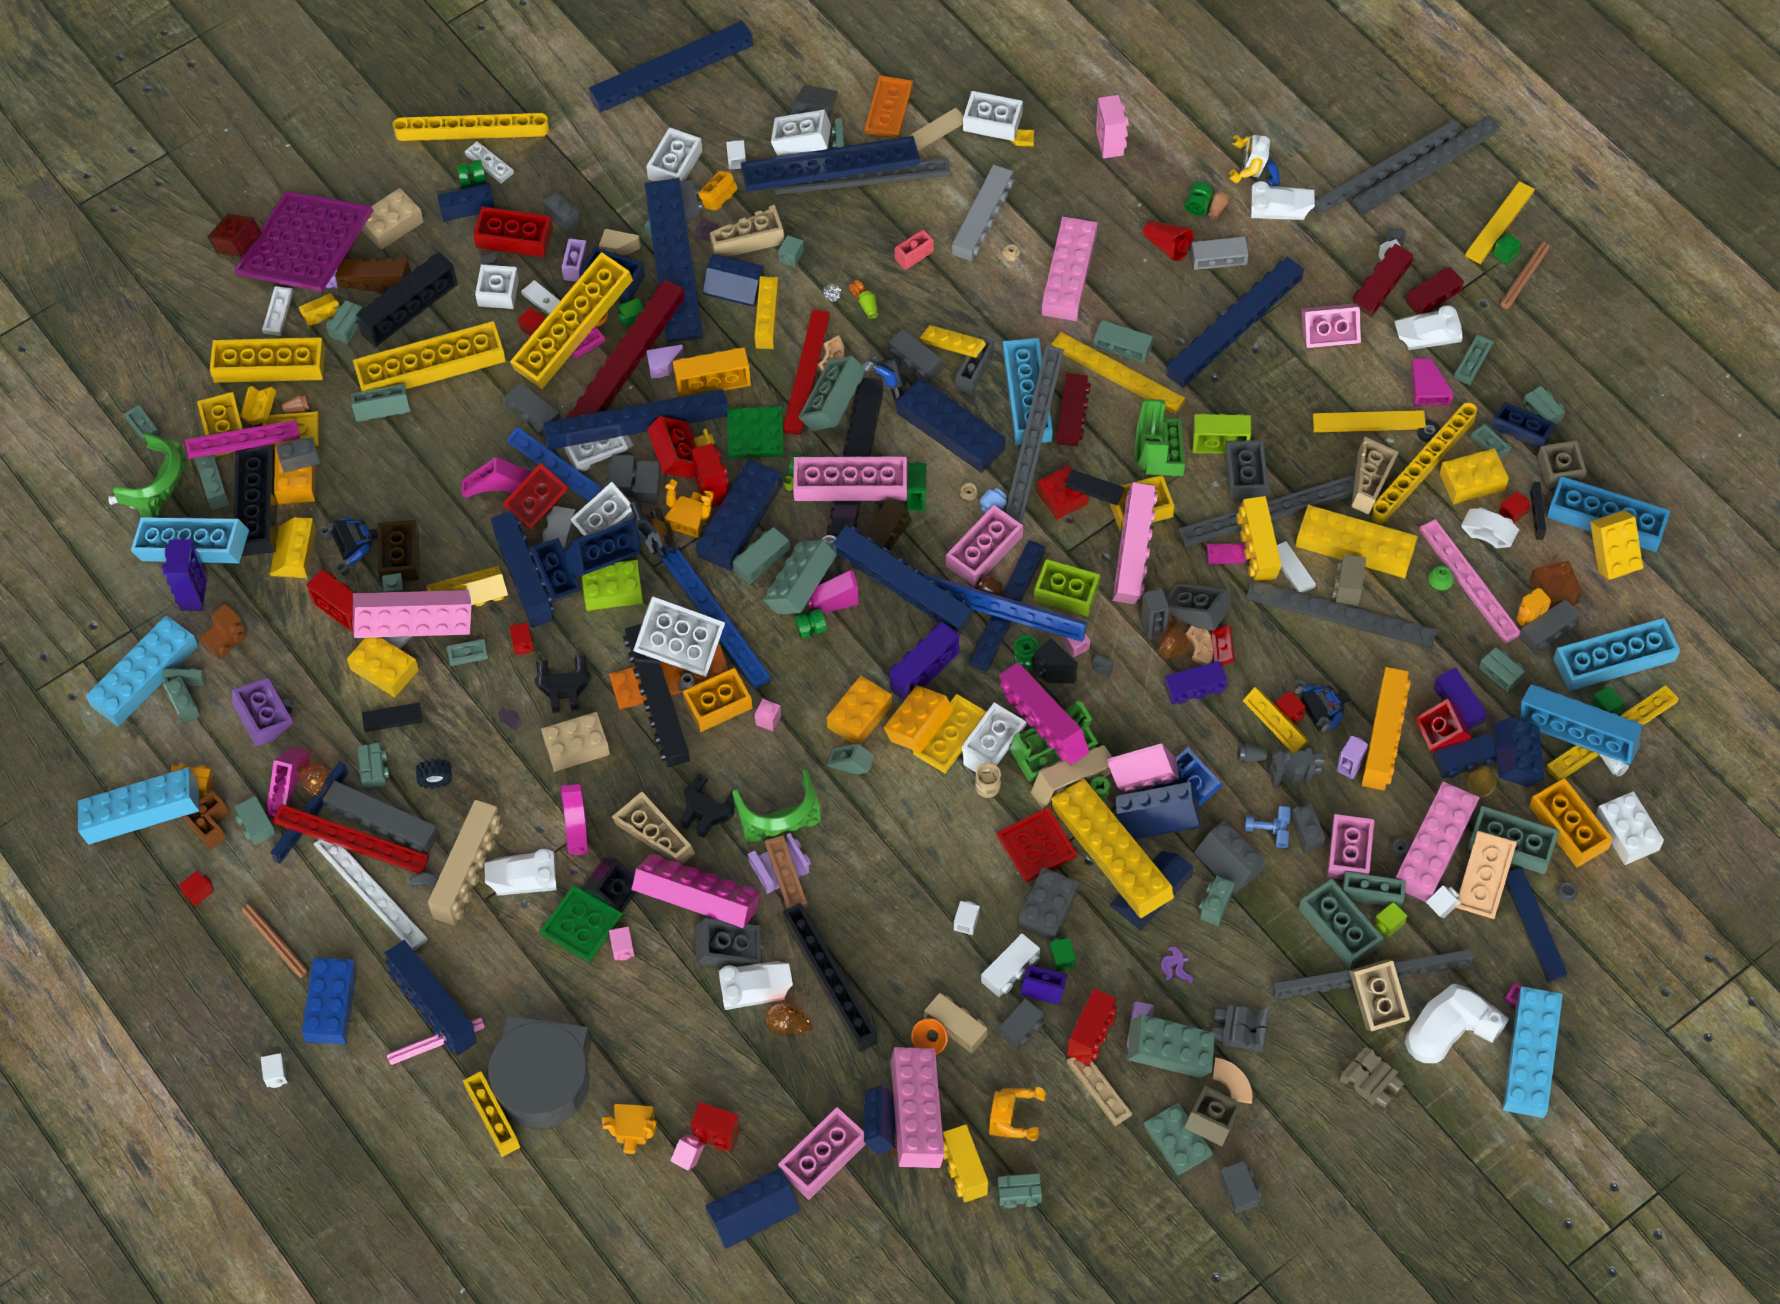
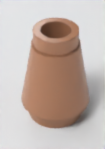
M1216 192L1212 195L1207 214L1208 217L1211 219L1218 218L1228 204V196L1226 194Z
M301 394L283 403L282 408L285 414L300 413L311 409V404L308 396Z

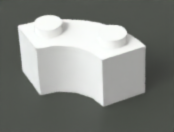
M1482 507L1469 509L1461 525L1471 538L1485 540L1495 548L1511 547L1519 531L1511 519L1504 518Z

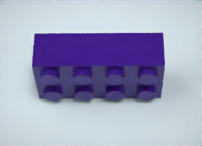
M169 539L168 547H165L166 563L163 564L162 569L163 575L167 577V584L171 587V594L175 596V603L178 604L181 611H203L207 576L192 539Z
M943 622L938 626H934L930 630L929 635L925 639H920L916 647L912 651H908L899 664L896 663L890 669V690L904 701L916 685L925 688L959 655V635Z

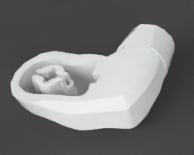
M1451 984L1442 993L1428 1002L1417 1020L1407 1031L1404 1043L1408 1052L1416 1060L1423 1063H1438L1445 1058L1452 1044L1463 1035L1465 1030L1474 1031L1473 1034L1493 1043L1506 1026L1509 1018L1479 994L1464 986Z

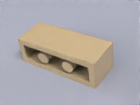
M939 993L924 1010L925 1019L932 1018L942 1022L948 1031L949 1037L971 1054L987 1037V1026L979 1019L975 1020L971 1017L968 1010L963 1007L959 1008L955 1005L953 999L947 995L943 996Z

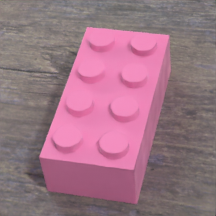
M993 505L946 554V567L975 586L977 581L982 576H986L1023 537V525Z
M836 1107L778 1164V1167L781 1168L785 1178L810 1200L866 1145L864 1143V1131Z

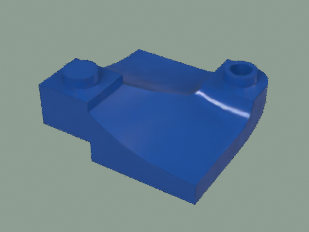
M1187 747L1176 757L1179 779L1174 780L1170 784L1157 785L1152 789L1191 782L1199 791L1200 807L1223 784Z

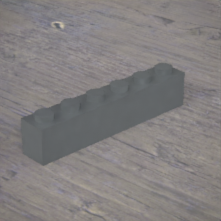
M336 781L333 782L323 798L325 809L329 813L342 815L349 822L355 821L367 830L371 828L383 837L389 836L398 844H407L418 852L422 851L428 854L439 836L437 826Z

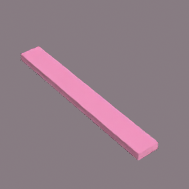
M1434 519L1420 526L1419 531L1443 563L1451 570L1455 579L1503 643L1506 644L1518 638L1521 633L1519 628L1438 521Z

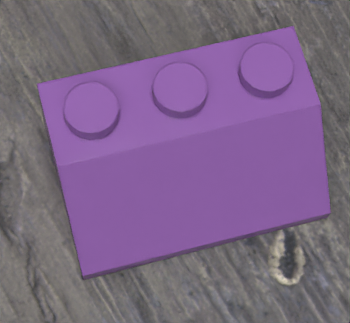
M269 678L232 690L231 703L255 747L274 741L293 724L289 713Z

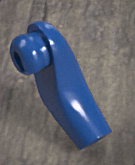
M1268 157L1265 167L1271 178L1267 179V184L1269 186H1278L1280 183L1278 167L1273 159Z

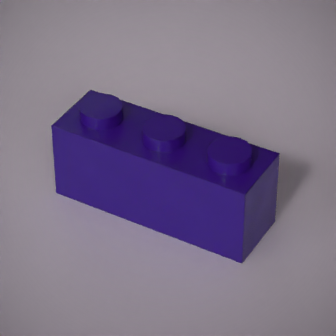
M1220 661L1166 675L1164 687L1171 705L1175 703L1182 704L1193 698H1203L1207 694L1221 693L1226 689L1228 680Z
M1457 668L1436 677L1434 683L1435 693L1441 696L1443 701L1450 699L1458 705L1468 729L1484 723L1487 713Z

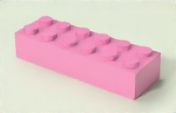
M1062 216L1042 301V316L1072 321L1078 320L1097 236L1098 222Z
M794 457V501H886L887 498L893 501H907V457Z
M1132 483L1127 492L1112 601L1135 605L1137 600L1141 599V595L1144 594L1145 584H1142V581L1147 573V566L1144 564L1146 558L1148 559L1150 547H1147L1152 537V529L1149 528L1151 522L1154 521L1155 511L1152 509L1154 504H1156L1158 494L1155 492V486Z
M469 590L353 593L352 625L354 638L470 634L471 599Z
M1444 781L1442 782L1395 878L1406 881L1405 893L1424 902L1435 894L1477 808L1480 797Z
M894 1047L890 1062L899 1167L940 1168L944 1157L935 1049Z

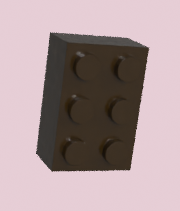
M416 520L378 523V574L381 583H383L382 576L401 573L403 581L419 580V531Z

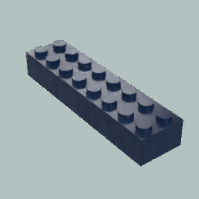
M846 525L833 542L834 552L938 623L943 622L959 636L972 619V609H970L971 606L963 600L960 602L954 598L955 595L949 590L943 591L940 589L936 581L932 579L927 580L923 577L924 574L916 568L912 570L907 566L908 563L906 561L891 556V551L885 547L882 549L878 547L872 538H865L860 535L861 532L854 526L850 528Z

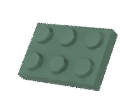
M1179 1103L1144 1122L1143 1125L1177 1176L1213 1155V1152L1202 1136L1185 1129L1189 1117Z

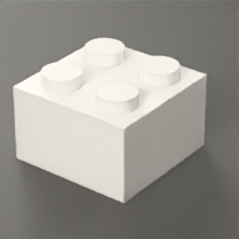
M481 265L475 293L478 307L514 309L519 283L517 267Z

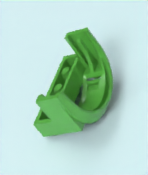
M1144 399L1135 437L1134 454L1136 464L1142 471L1146 470V474L1183 476L1185 459L1181 418H1164L1165 400Z
M145 432L143 436L148 443L146 448L166 453L167 455L153 483L149 486L139 489L115 486L113 493L118 503L137 508L141 517L158 518L162 515L163 507L170 500L174 487L178 485L182 472L186 470L188 463L180 443Z
M1077 701L1064 711L1082 729L1087 747L1091 749L1098 744L1088 727L1092 722V718L1082 701ZM1035 727L1014 735L1010 751L1028 782L1036 779L1039 774L1038 772L1043 767H1051L1061 761L1056 750L1050 749L1047 745L1046 739L1044 737L1041 739L1038 736Z
M802 770L804 779L801 781L806 793L803 802L797 806L759 816L751 812L745 806L738 789L732 791L733 802L740 820L745 844L756 843L763 838H773L780 833L794 832L801 827H811L821 822L820 804L808 770Z

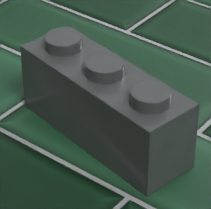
M904 329L888 341V353L890 356H899L901 363L906 369L912 370L918 378L925 380L927 383L943 370V359Z
M977 336V338L983 339L986 345L976 358L966 357L956 376V390L969 395H973L994 355L995 341L981 336Z
M521 382L505 395L507 409L512 413L518 414L523 422L531 424L538 433L541 432L543 434L544 422L561 419L560 412Z
M1151 589L1143 594L1141 624L1147 641L1166 636L1169 606L1163 589Z
M1565 599L1523 627L1519 638L1534 654L1539 650L1544 651L1551 642L1560 640L1564 633L1575 630L1579 625L1578 622L1581 615Z

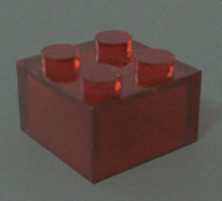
M228 213L207 238L216 253L242 258L262 235V232L254 218Z

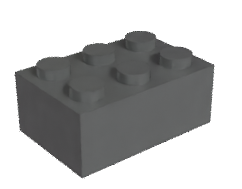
M1263 440L1226 441L1224 456L1229 501L1266 496L1267 499L1269 486Z
M1042 868L1019 916L1018 927L1051 941L1058 938L1079 893L1080 882Z

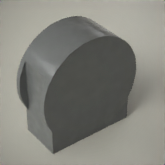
M507 1016L502 1039L494 1048L489 1060L488 1076L494 1096L503 1113L510 1120L528 1128H549L567 1121L581 1108L589 1090L587 1061L591 1038L588 1027Z

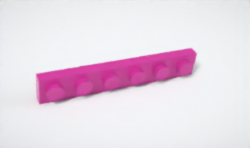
M296 420L186 439L185 445L188 458L192 459L300 439Z

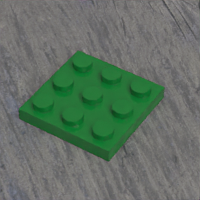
M782 406L727 408L728 459L784 457Z
M573 885L539 933L542 937L590 964L609 938V930L615 929L622 920L623 913Z

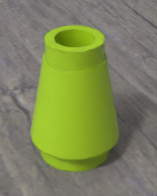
M872 291L862 292L859 295L858 302L869 319L876 318L878 310L875 294Z

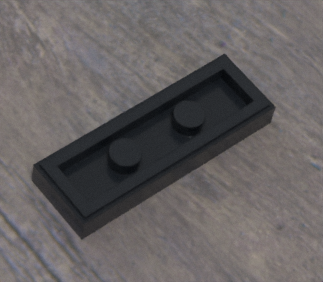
M1073 469L1065 483V488L1117 506L1124 492V487Z
M1533 482L1530 496L1535 536L1537 540H1543L1546 533L1541 484L1540 482Z
M420 703L362 712L365 732L422 723Z

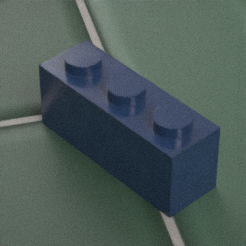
M1489 733L1435 751L1433 760L1442 779L1447 777L1454 778L1460 773L1466 771L1473 772L1479 767H1489L1497 762L1496 745Z
M883 1085L865 1091L864 1143L878 1155L895 1148L893 1094Z

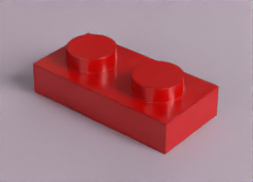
M1227 625L1216 628L1215 631L1211 630L1214 662L1220 661L1221 665L1235 662L1232 628Z

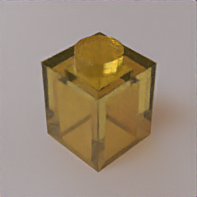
M1488 766L1470 773L1467 781L1472 794L1480 798L1492 794L1497 783Z

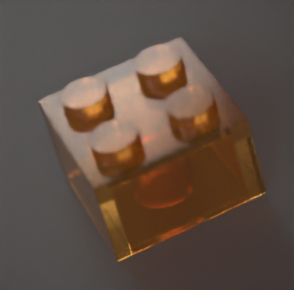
M1569 561L1532 570L1529 580L1533 591L1540 588L1551 599L1548 610L1565 599L1571 605L1579 604L1582 590Z

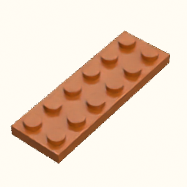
M720 644L716 647L706 677L659 660L670 696L682 693L678 689V682L685 673L691 674L697 684L728 671ZM636 667L609 674L619 710L643 704V701L646 700L645 696H641L638 685L641 684L640 680H636L633 668Z

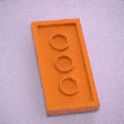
M879 75L864 134L893 139L899 138L913 88V81Z

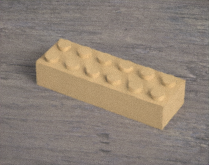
M478 800L474 801L429 898L428 905L433 919L456 926L458 920L462 919L464 914L463 908L472 896L471 890L473 886L477 885L480 870L485 868L484 862H487V855L489 851L493 850L495 837L501 833L503 827L496 806Z

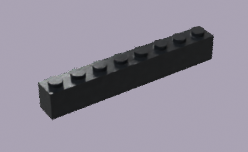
M639 624L625 628L626 636H623L625 647L630 649V652H628L630 663H634L636 667L633 668L635 679H639L641 683L638 685L640 695H644L646 699L643 701L646 712L650 711L651 717H648L651 729L655 728L656 730L654 734L656 745L660 744L662 749L659 750L661 761H666L667 768L690 762L689 751L659 660L633 651L642 625Z
M799 903L784 910V923L859 1053L877 1044L875 1030L802 904Z

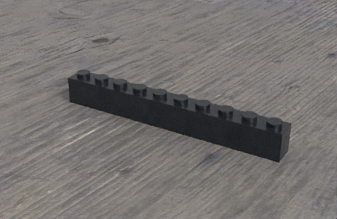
M863 378L861 385L858 384L856 395H858V399H854L853 403L855 413L850 417V426L852 428L847 431L846 441L849 442L848 446H844V457L871 456L884 393L882 380ZM833 501L835 508H831L830 519H832V523L828 524L827 535L837 538L846 525L850 528L851 526L856 528L861 501Z

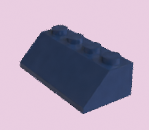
M635 517L574 539L565 553L568 572L583 576L640 554L638 532L634 525Z
M1191 782L1116 796L1118 820L1134 840L1201 827L1199 791Z
M1161 851L1152 860L1172 885L1173 895L1192 877L1194 866L1178 854ZM1121 894L1110 904V907L1140 931L1165 906V904L1140 919Z
M781 1168L705 1205L706 1213L725 1249L800 1212L791 1187Z

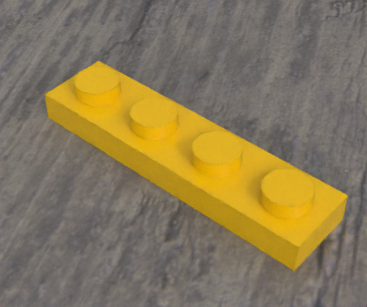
M929 325L920 337L922 343L975 358L986 345L983 339Z
M1254 687L1244 698L1243 702L1293 754L1302 750L1310 741L1259 687Z

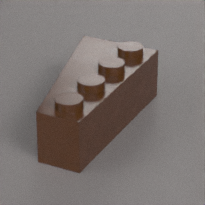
M362 258L343 259L338 266L335 277L338 287L385 293L388 288L393 287L403 277L410 274L411 270L408 258H401V261H395L394 258H387L386 261H378L377 258H371L369 261H364Z

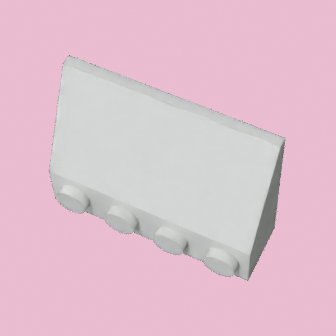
M652 597L633 651L706 677L725 622Z

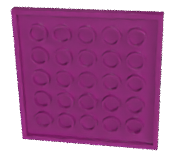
M285 191L236 266L234 272L238 276L323 292L374 210L368 205Z

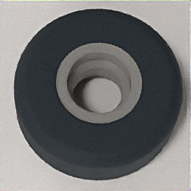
M1425 421L1426 427L1418 429V436L1424 442L1429 443L1440 430L1439 425L1433 421Z

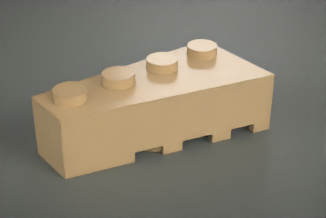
M775 205L769 206V210L764 212L761 210L756 212L755 216L748 219L745 217L739 219V222L734 225L728 224L710 232L711 248L713 254L730 257L782 245L784 242V232Z
M1364 437L1358 450L1351 507L1369 515L1399 453L1398 451Z
M1104 745L1098 748L1093 747L1089 749V754L1071 766L1065 760H1061L1051 767H1043L1038 772L1039 774L1031 791V794L1042 810L1047 807L1049 808L1048 804L1052 802L1051 798L1081 779L1084 778L1090 785L1095 777L1101 776L1105 778L1112 774L1107 759L1113 757Z
M643 792L639 793L612 816L618 827L671 861H677L683 865L695 854L690 843Z

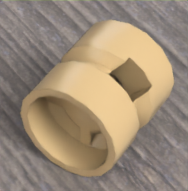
M984 763L980 765L975 773L976 791L982 797L992 798L1000 791L1001 771L995 764Z

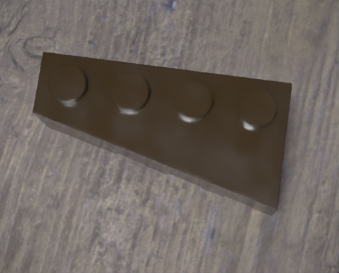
M887 498L864 537L872 538L881 549L885 547L890 551L912 521L908 509ZM851 564L853 568L861 571L860 569Z

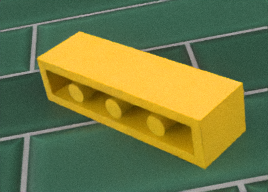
M760 276L755 326L756 349H774L779 295L778 277Z
M480 1071L463 1080L465 1089L501 1157L519 1149L518 1140L482 1072Z

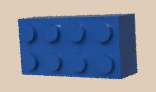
M313 958L302 1027V1035L305 1042L346 1044L357 975V967L354 960Z

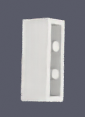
M1021 934L981 974V983L998 997L1003 993L1007 994L1012 989L1013 983L1025 976L1028 964L1033 966L1037 964L1040 959V948L1024 934Z

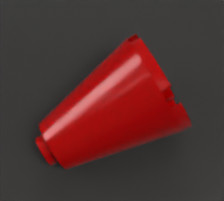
M1150 221L1143 228L1144 237L1170 259L1177 262L1186 257L1188 254L1186 250L1188 247L1191 248L1194 240V232L1184 226Z

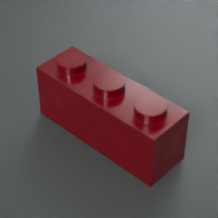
M1451 267L1441 270L1436 276L1426 279L1418 287L1411 288L1408 292L1406 303L1417 315L1428 313L1462 292L1464 280Z

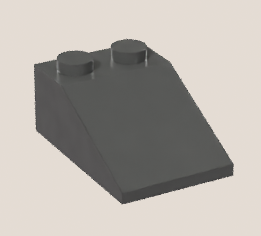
M804 85L794 101L790 115L825 109L828 119H830L838 91Z
M1176 583L1166 597L1169 606L1168 614L1198 629L1215 631L1232 607L1227 590L1223 588Z
M704 918L695 926L696 964L741 966L761 963L760 926L746 924L744 928L721 920Z

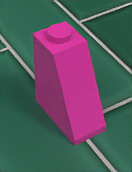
M1413 359L1411 380L1414 406L1451 405L1453 391L1432 359Z
M853 570L817 586L807 602L809 609L813 608L815 610L820 608L823 613L859 605L858 585Z

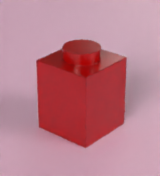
M529 308L518 319L520 330L532 336L546 317Z
M1517 491L1501 503L1499 514L1504 518L1511 519L1514 524L1528 513L1531 503L1526 496L1521 495Z
M528 622L509 626L515 655H525L534 651Z
M1291 690L1276 700L1275 705L1292 723H1299L1304 718L1306 706Z
M198 870L178 885L182 894L194 907L213 892L210 878L206 874L202 876Z

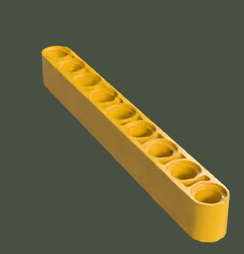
M543 113L404 117L393 121L395 137L399 141L539 137L547 135L550 131L548 118Z
M1464 403L1373 505L1371 518L1375 523H1385L1474 424L1477 414V407L1474 404Z

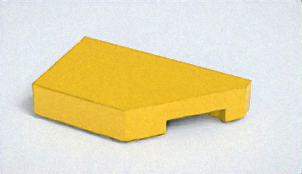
M1018 129L1014 141L1011 142L1016 146H1034V130Z

